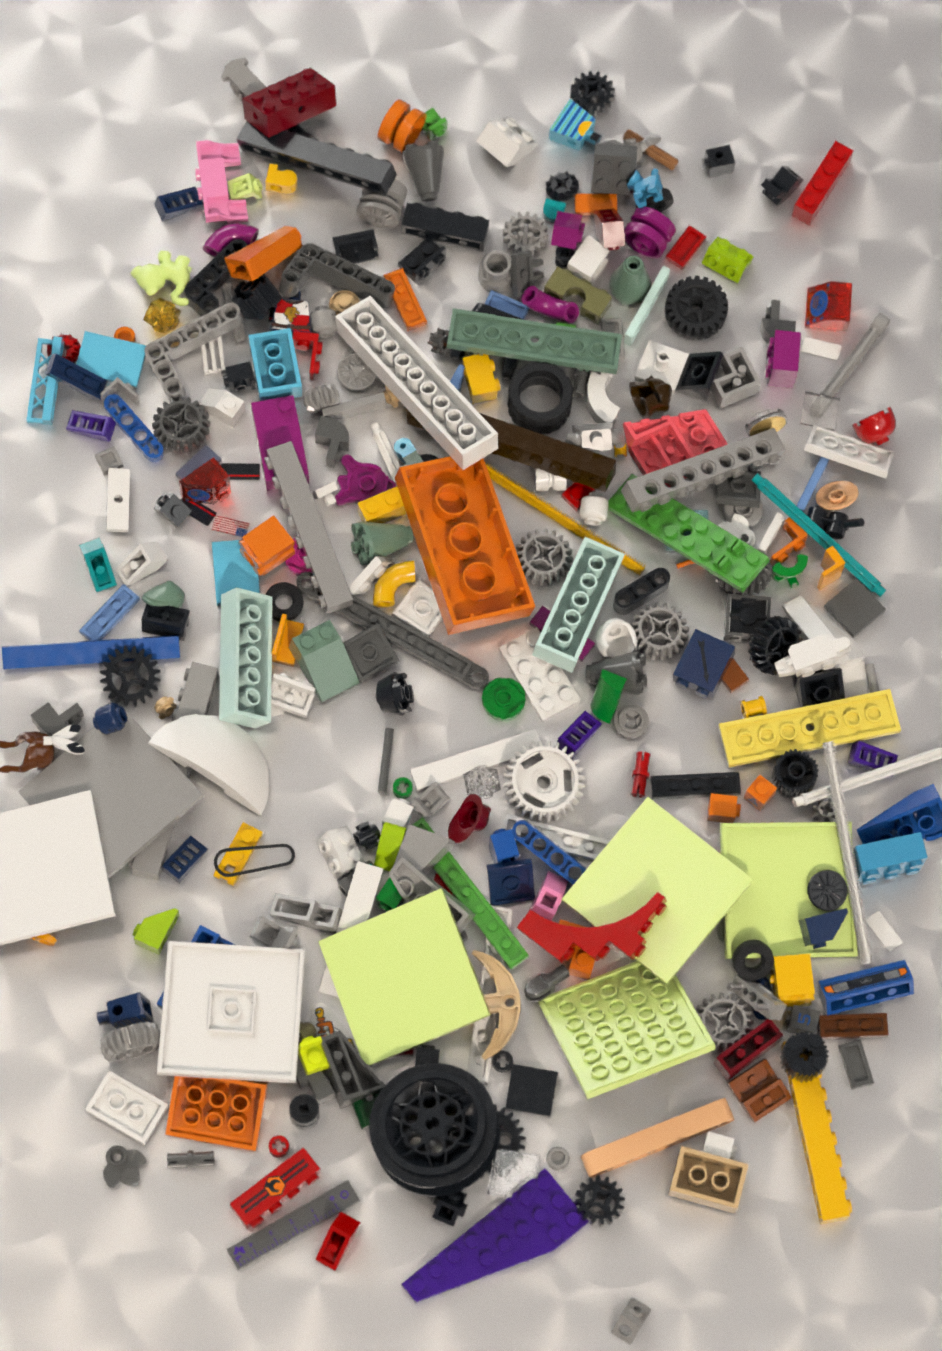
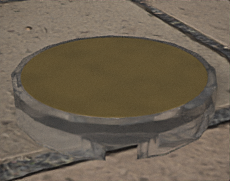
M767 409L754 415L750 419V423L745 425L748 437L772 428L779 432L787 424L786 414L781 409H778L776 412L773 409Z

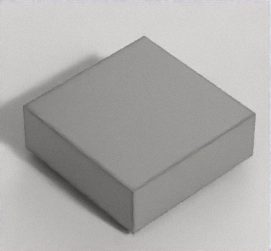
M115 446L95 454L103 475L108 474V468L124 467Z

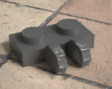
M525 250L511 254L513 296H522L527 288L534 286L535 280L544 277V273L541 271L533 272V268L543 265V260L533 259L532 251Z

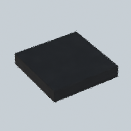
M513 1064L505 1110L550 1118L558 1072Z

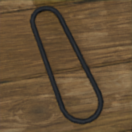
M288 844L225 848L216 854L214 866L220 875L233 877L290 865L294 861L295 852ZM286 847L292 853V857L288 862L231 874L222 872L217 865L219 855L227 851Z

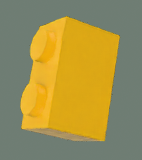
M487 354L463 357L464 376L472 404L497 399V393L501 389L499 379L494 378L493 372H495L493 359H489Z
M398 487L357 503V513L362 522L386 523L406 514Z

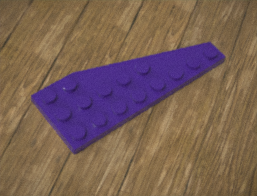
M544 1168L410 1276L401 1286L415 1303H419L446 1291L459 1288L470 1282L483 1279L518 1264L552 1253L585 1227L589 1220H582L584 1214L576 1212L578 1207L574 1205V1202L547 1169Z

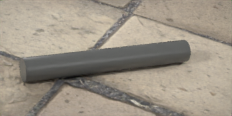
M385 728L378 793L381 794L387 792L394 734L393 728Z

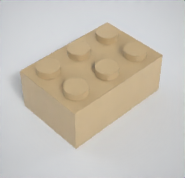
M681 1146L668 1195L735 1214L738 1209L749 1164Z

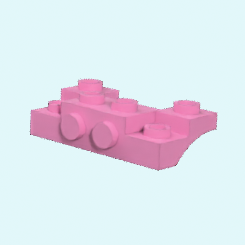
M210 140L197 141L199 168L195 169L196 181H201V187L197 189L199 200H203L206 223L226 220L227 224L248 222L246 199L229 200L225 167L241 165L238 143L224 144Z

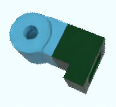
M401 438L395 442L394 450L399 460L405 463L403 466L424 462L409 439Z

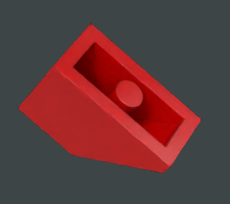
M340 1212L331 1224L315 1260L336 1271L353 1241L361 1222Z

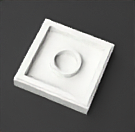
M418 579L392 612L395 618L428 637L431 636L443 620L433 589Z

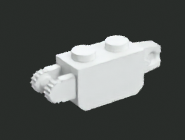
M822 634L791 645L788 650L789 656L775 662L779 677L796 674L797 678L801 676L804 678L813 675L815 671L831 669L835 664L839 663L838 658L851 652V640L845 636L831 640L829 635Z

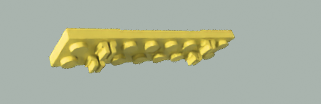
M890 689L720 723L718 725L729 768L779 758L781 755H784L785 751L789 752L790 749L792 751L797 749V751L803 753L823 749L822 743L834 741L832 742L835 743L833 746L901 732ZM812 724L814 726V730L808 731L806 729V725Z

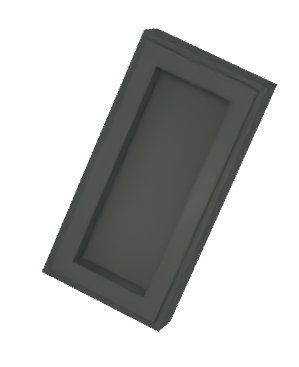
M861 1039L839 1045L838 1048L851 1090L874 1084Z

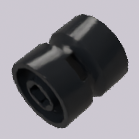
M301 1094L291 1101L289 1112L292 1124L301 1130L313 1128L319 1120L317 1100L308 1094Z

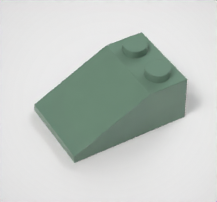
M330 620L292 638L289 649L309 683L316 688V695L321 703L360 683L342 639Z

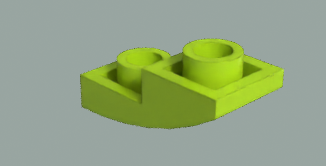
M384 822L374 861L376 867L383 868L385 871H391L405 836V827Z

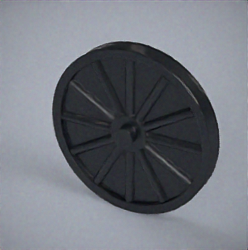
M823 870L813 875L809 881L807 891L809 899L815 907L824 911H830L839 908L845 902L848 890L844 878L839 873L832 870Z

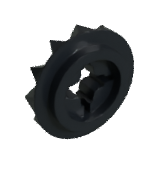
M567 171L565 173L558 172L557 175L550 176V180L546 182L547 195L555 201H568L579 190V182L575 175H571ZM558 183L566 184V188H559Z

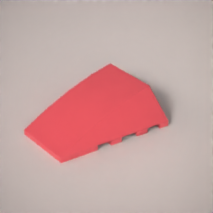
M706 409L679 413L678 416L670 417L667 415L661 416L660 419L650 420L648 418L642 419L640 422L631 423L630 421L623 423L628 452L642 475L728 445Z

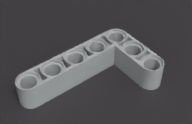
M227 303L146 346L145 355L169 400L172 397L175 401H179L178 398L180 396L184 399L186 395L185 388L171 361L239 327L243 322V316L237 304ZM230 313H237L234 318H227ZM211 323H218L214 328L208 327ZM194 332L199 333L195 338L189 337ZM174 342H179V343H180V344H179L177 347H175V348H171V347H170L171 344L174 343ZM154 352H161L158 357H151ZM163 370H170L167 375H160ZM173 387H179L177 392L170 393Z

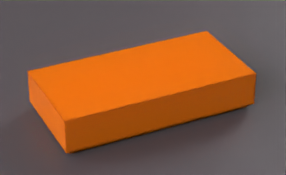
M617 194L575 195V214L594 216V210L615 208L617 211Z

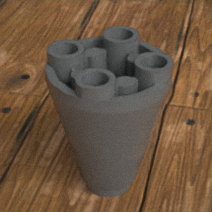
M438 141L426 142V145L422 146L408 144L405 145V150L402 152L403 160L417 194L421 197V201L424 202L438 199L437 194H439L444 156V147L439 145Z
M634 651L586 665V681L597 685L601 671L604 669L627 678L623 692L640 695L643 693L644 687H647V675L643 674V666L646 665L645 653H640V651Z

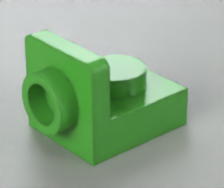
M431 108L425 112L426 121L422 129L429 140L441 137L447 130L446 118L441 119L434 108Z

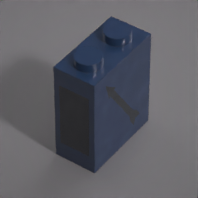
M695 629L673 673V681L680 688H690L695 690V693L700 697H710L713 699L735 655V646Z

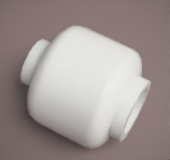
M589 493L588 496L581 499L580 518L587 525H601L602 522L607 520L608 500L602 497L601 493Z

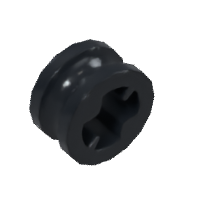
M499 1051L495 1054L492 1062L494 1069L500 1073L510 1071L513 1065L512 1055L507 1051ZM505 1057V1060L509 1061V1065L505 1064V1067H500V1063L496 1062V1060Z

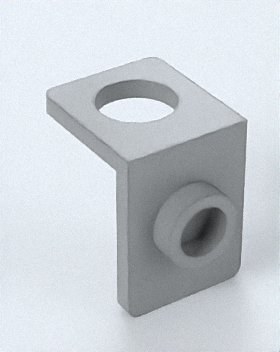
M118 377L100 394L101 401L104 403L107 396L115 394L120 390L136 405L140 403L139 396L135 393L134 387L129 383L125 384Z
M631 1298L611 1332L627 1343L632 1344L638 1331L650 1314L651 1309L638 1300ZM627 1325L630 1327L632 1334L626 1335L622 1333L620 1326Z

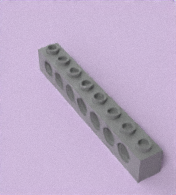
M775 428L629 480L625 483L621 492L632 513L639 510L644 512L649 510L652 505L658 503L659 505L666 504L671 498L685 497L691 491L696 490L698 492L704 490L712 483L718 485L731 476L737 478L747 470L756 471L764 464H775L781 460V456L786 449Z

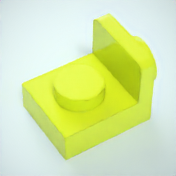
M309 1036L299 1043L298 1056L306 1075L326 1070L329 1067L321 1047V1036L315 1038Z

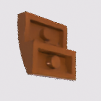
M762 1059L727 1082L730 1090L754 1123L792 1098L782 1080L776 1076L767 1059Z

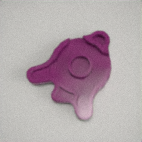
M346 454L341 458V464L348 474L340 475L337 478L341 490L335 496V504L343 506L348 503H359L396 487V483L389 479L381 470V467L371 463L357 462L351 455Z

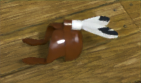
M78 724L69 725L53 736L37 731L22 732L16 737L15 741H0V748L3 749L17 747L26 741L29 743L23 763L20 766H2L0 772L24 773L33 768H37V770L43 769L53 761L54 746L71 754H83L85 752L84 748L80 744L69 740L79 733L81 726Z

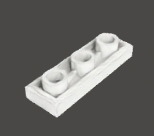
M108 468L106 531L128 533L130 469Z

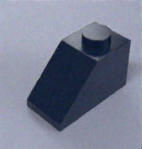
M847 908L798 920L804 945H812L813 949L827 946L826 941L834 939L848 914Z

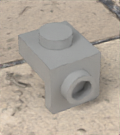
M434 782L418 798L412 799L411 802L415 805L414 810L420 816L433 817L451 798L437 782Z

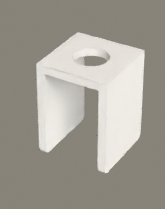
M587 236L569 260L567 269L579 279H586L593 284L608 264L606 257L610 250L604 248L600 242Z

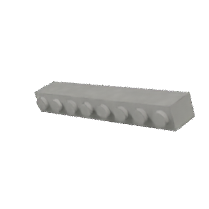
M290 441L267 449V457L264 458L268 470L272 469L275 476L272 477L276 490L280 489L282 494L279 497L283 509H287L290 516L287 517L291 529L295 528L298 535L295 537L298 548H303L305 556L302 558L306 569L310 568L313 576H310L314 589H319L321 596H318L321 608H326L329 614L353 605L352 595L292 442Z

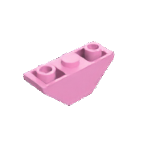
M548 870L530 909L545 919L552 921L562 901L568 881Z

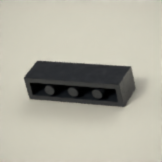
M407 203L401 225L402 235L421 239L430 237L435 242L482 252L484 251L489 231V220L484 217H472L458 211H444V209L439 207H425L420 203Z

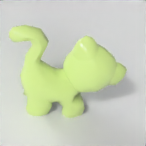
M160 251L158 254L159 265L146 264L132 269L131 276L136 279L147 295L152 296L165 285L166 280H169L176 285V288L170 295L172 302L179 306H187L189 304L188 298L179 297L187 283H189L192 270L191 267H188L190 259L187 256L180 255L175 262H172L170 252Z

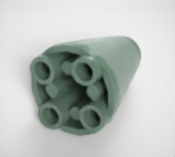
M638 256L626 258L610 277L609 288L611 294L624 306L642 302L651 288V279L648 271Z
M358 522L351 525L354 535V541L351 542V550L353 554L358 555L361 565H368L376 556L386 557L413 542V532L410 526L405 527L398 524Z

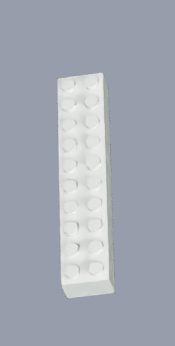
M371 296L335 316L337 333L462 470L498 449V433Z

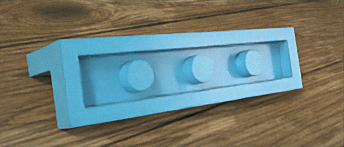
M56 336L53 337V340L38 338L27 423L53 426L59 381L49 376L43 379L39 375V368L46 363L48 365L51 357L50 355L45 358L41 353L43 344L52 345L51 355L58 354L63 356L64 340L62 337ZM44 384L46 393L45 397L40 400L36 395V389ZM41 405L43 407L42 419L32 418L33 410Z

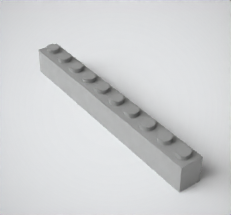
M192 662L191 667L186 668L184 675L186 685L184 689H180L178 695L180 705L178 709H174L172 721L187 715L208 714L219 676L218 668ZM172 760L189 779L192 768L188 765L183 767ZM176 822L130 861L129 866L132 867L134 875L160 880L161 866L165 862Z

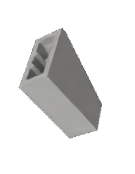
M409 824L393 867L403 856L427 874L454 846L455 841Z

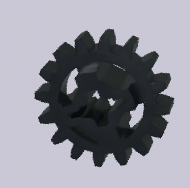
M589 71L588 76L581 73L580 79L575 78L574 84H571L570 98L581 108L585 109L586 112L592 111L594 116L598 110L603 114L605 107L610 109L611 102H614L615 88L612 87L613 81L607 82V75L600 77L599 71L596 75Z
M597 1175L595 1181L589 1177L587 1184L583 1182L580 1184L581 1190H577L575 1193L579 1198L574 1201V1205H580L576 1212L578 1214L583 1212V1221L589 1218L591 1219V1226L597 1221L599 1226L602 1227L604 1221L610 1225L613 1222L612 1217L616 1220L620 1217L618 1212L624 1210V1206L620 1204L625 1201V1197L619 1196L623 1189L615 1188L616 1181L610 1184L608 1176L602 1181L600 1175ZM589 1191L590 1199L585 1202V1194ZM596 1198H598L599 1200L605 1199L603 1204L601 1202H595ZM614 1200V1208L610 1211L609 1203Z

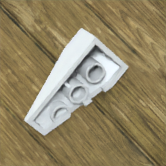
M801 595L782 605L789 619L798 625L797 628L801 631L800 636L803 641L822 634L829 635L831 640L844 636L851 640V652L838 658L839 663L828 670L836 668L844 670L865 658L854 638Z

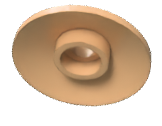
M835 481L820 488L815 498L816 503L821 508L838 510L855 502L859 492L857 486L851 482Z

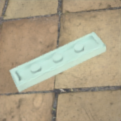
M665 266L661 268L625 333V344L629 346L633 344L669 279V268Z

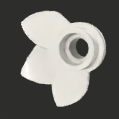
M734 514L732 522L717 524V526L740 540L743 535H747L749 540L745 543L752 547L755 545L756 536L749 529L748 520L744 516Z

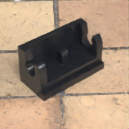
M374 229L332 237L334 254L354 264L379 259Z
M146 603L141 619L142 632L159 636L179 635V640L184 641L186 627L189 626L190 610L173 606H152Z

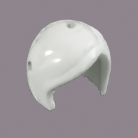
M611 618L605 621L597 630L595 640L602 656L612 658L637 650V635L634 628L628 622L619 618Z

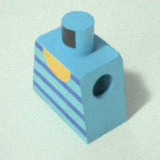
M571 99L549 130V140L576 150H581L586 141L595 146V143L600 142L602 135L593 131L596 122L595 118Z

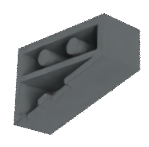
M341 1031L321 1037V1047L329 1064L328 1069L325 1071L340 1108L349 1106L367 1096L377 1094L386 1086L373 1073V1069L369 1064L367 1065L359 1056V1052Z

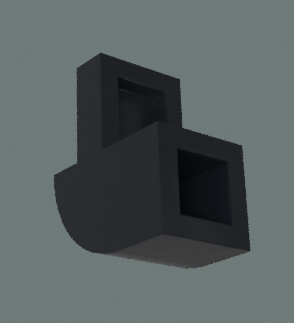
M782 166L772 179H765L761 184L764 188L762 193L778 206L794 193L803 179L788 166Z

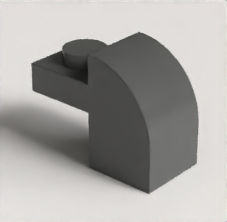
M780 300L771 301L770 307H766L765 318L761 320L760 333L768 344L769 338L774 337L775 330L795 332L796 321L779 320Z
M320 416L315 433V443L329 446L326 456L327 467L335 468L336 462L341 461L343 450L349 451V433L340 421Z
M48 702L31 714L32 722L38 730L49 736H53L69 725L79 724L82 721V717H84L83 710L78 703L58 715Z

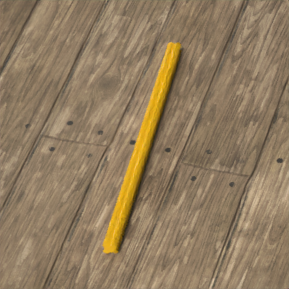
M488 463L486 464L491 480L506 488L510 493L515 494V496L517 495L521 500L526 501L535 509L537 508L541 513L546 514V516L555 520L564 528L566 527V529L571 530L570 532L575 533L580 538H590L620 552L618 547L615 548L616 545L614 547L613 545L611 546V543L609 544V541L602 540L600 535L598 536L597 534L595 536L596 532L593 534L591 529L590 531H588L589 528L586 530L587 527L584 528L585 525L582 527V524L579 525L580 522L577 524L578 521H576L575 523V520L573 521V518L570 519L571 516L569 518L568 516L566 517L562 510L559 512L560 509L557 511L555 506L552 508L553 505L550 506L551 503L548 505L549 502H547L546 504V501L543 502L544 499L541 501L542 497L540 499L539 497L537 498L535 493H530L531 490L528 492L526 487L525 489H523L524 486L521 488L522 485L519 486L520 483L517 485L515 480L512 482L510 478L508 479V476L506 477V474L503 476L504 473L501 475L502 472L499 473L500 470L497 472V469L494 470L495 467L492 469L490 465L488 466ZM626 553L622 560V565H625L624 567L629 568V570L634 571V573L636 572L640 576L646 569L645 565L642 566L643 563L640 565L641 562L638 563L639 560L636 562V559L633 560L634 557L631 559L632 556L629 558V555L626 556Z

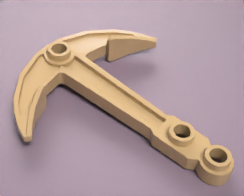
M473 950L472 955L484 966L490 978H494L497 989L496 993L484 995L490 1014H499L498 1028H495L491 1042L481 1056L483 1060H486L501 1051L516 1031L521 1013V1000L519 990L511 973L494 957ZM508 999L514 1001V1004L510 1007L505 1004Z

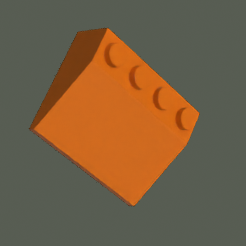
M174 1076L165 1135L256 1151L269 1082Z

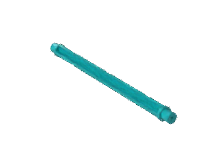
M758 473L753 477L751 481L757 485V488L825 550L834 546L846 562L844 567L871 592H875L879 597L885 593L886 589L879 580L771 482Z

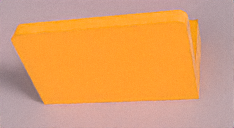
M834 546L825 550L820 565L824 572H822L817 585L819 591L839 579L846 562Z
M282 614L272 650V662L294 667L296 659L291 653L289 645L292 638L303 633L304 624L287 620V614Z

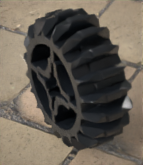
M781 616L768 617L766 621H761V626L755 627L756 633L751 634L753 639L748 643L751 646L748 650V653L751 655L749 660L753 662V666L765 674L777 675L775 662L789 656L788 650L790 646L803 640L800 637L801 631L797 628L798 625L790 621V619Z

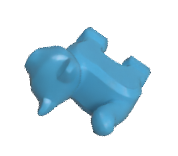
M656 168L652 170L651 176L645 179L635 170L634 175L627 183L628 189L634 192L633 197L638 208L646 206V199L654 196V202L663 200V185L658 174L659 171Z

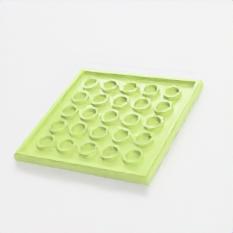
M638 961L550 994L538 1002L587 1099L716 1050L712 1038L677 976L675 975L668 984H665Z

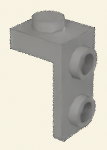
M261 916L250 937L267 947L289 948L297 940L296 933L299 928L296 926L280 927Z

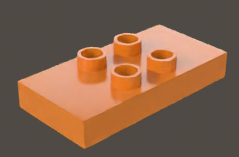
M451 456L400 467L395 476V481L448 635L529 617L536 606L484 458L464 470L461 469Z

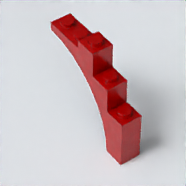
M657 892L646 905L632 915L615 923L598 927L561 925L545 919L530 909L516 928L560 963H563L564 960L568 961L573 956L575 946L598 962L600 958L604 959L611 950L609 948L611 944L633 960L635 957L639 958L646 949V946H644L646 941L640 935L642 933L646 934L653 925L651 921L656 915L660 916L667 907L665 904L667 900L662 894Z

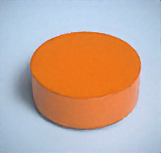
M120 327L114 333V338L133 343L136 341L135 333L129 327Z

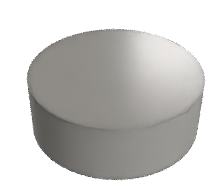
M562 1147L550 1149L546 1157L547 1165L554 1171L564 1170L570 1160L569 1153Z

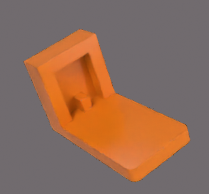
M790 517L785 520L783 529L793 541L771 556V566L779 562L782 564L789 558L790 553L793 551L799 552L806 546L808 534Z

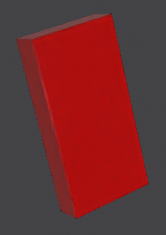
M689 225L667 253L665 259L683 270L705 242L707 236Z

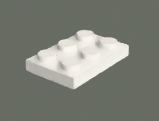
M108 1071L87 1105L85 1112L145 1146L167 1110L168 1104L113 1072Z

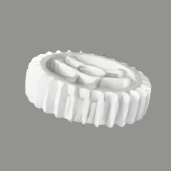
M539 740L537 747H535L533 742H530L529 750L525 745L522 746L521 750L523 753L517 750L514 753L517 759L513 757L509 759L513 766L506 765L505 770L510 773L503 775L504 779L509 780L503 784V787L510 788L505 792L506 796L512 795L509 803H517L514 808L515 811L520 807L523 809L521 816H524L527 812L530 813L529 820H532L534 815L537 816L538 822L544 816L547 823L550 821L551 816L557 821L559 813L566 817L567 812L565 809L572 812L574 810L572 804H579V800L576 797L581 798L583 796V793L578 789L585 788V784L579 783V781L585 779V775H579L583 771V767H576L580 760L576 759L573 761L571 759L574 752L566 754L567 746L559 750V742L554 747H551L550 740H548L546 746H543L542 740ZM541 755L542 760L529 768L524 769L521 765L522 762L530 757ZM564 770H569L572 778L571 791H564ZM539 777H547L550 785L547 788H541L537 783ZM526 793L544 803L543 808L536 807L523 798L524 794Z

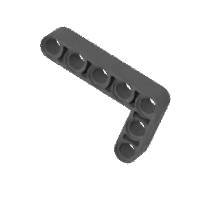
M310 243L304 244L282 273L279 292L286 297L297 295L311 275L342 290L351 291L362 300L371 296L381 308L391 306L395 292V285L391 281Z

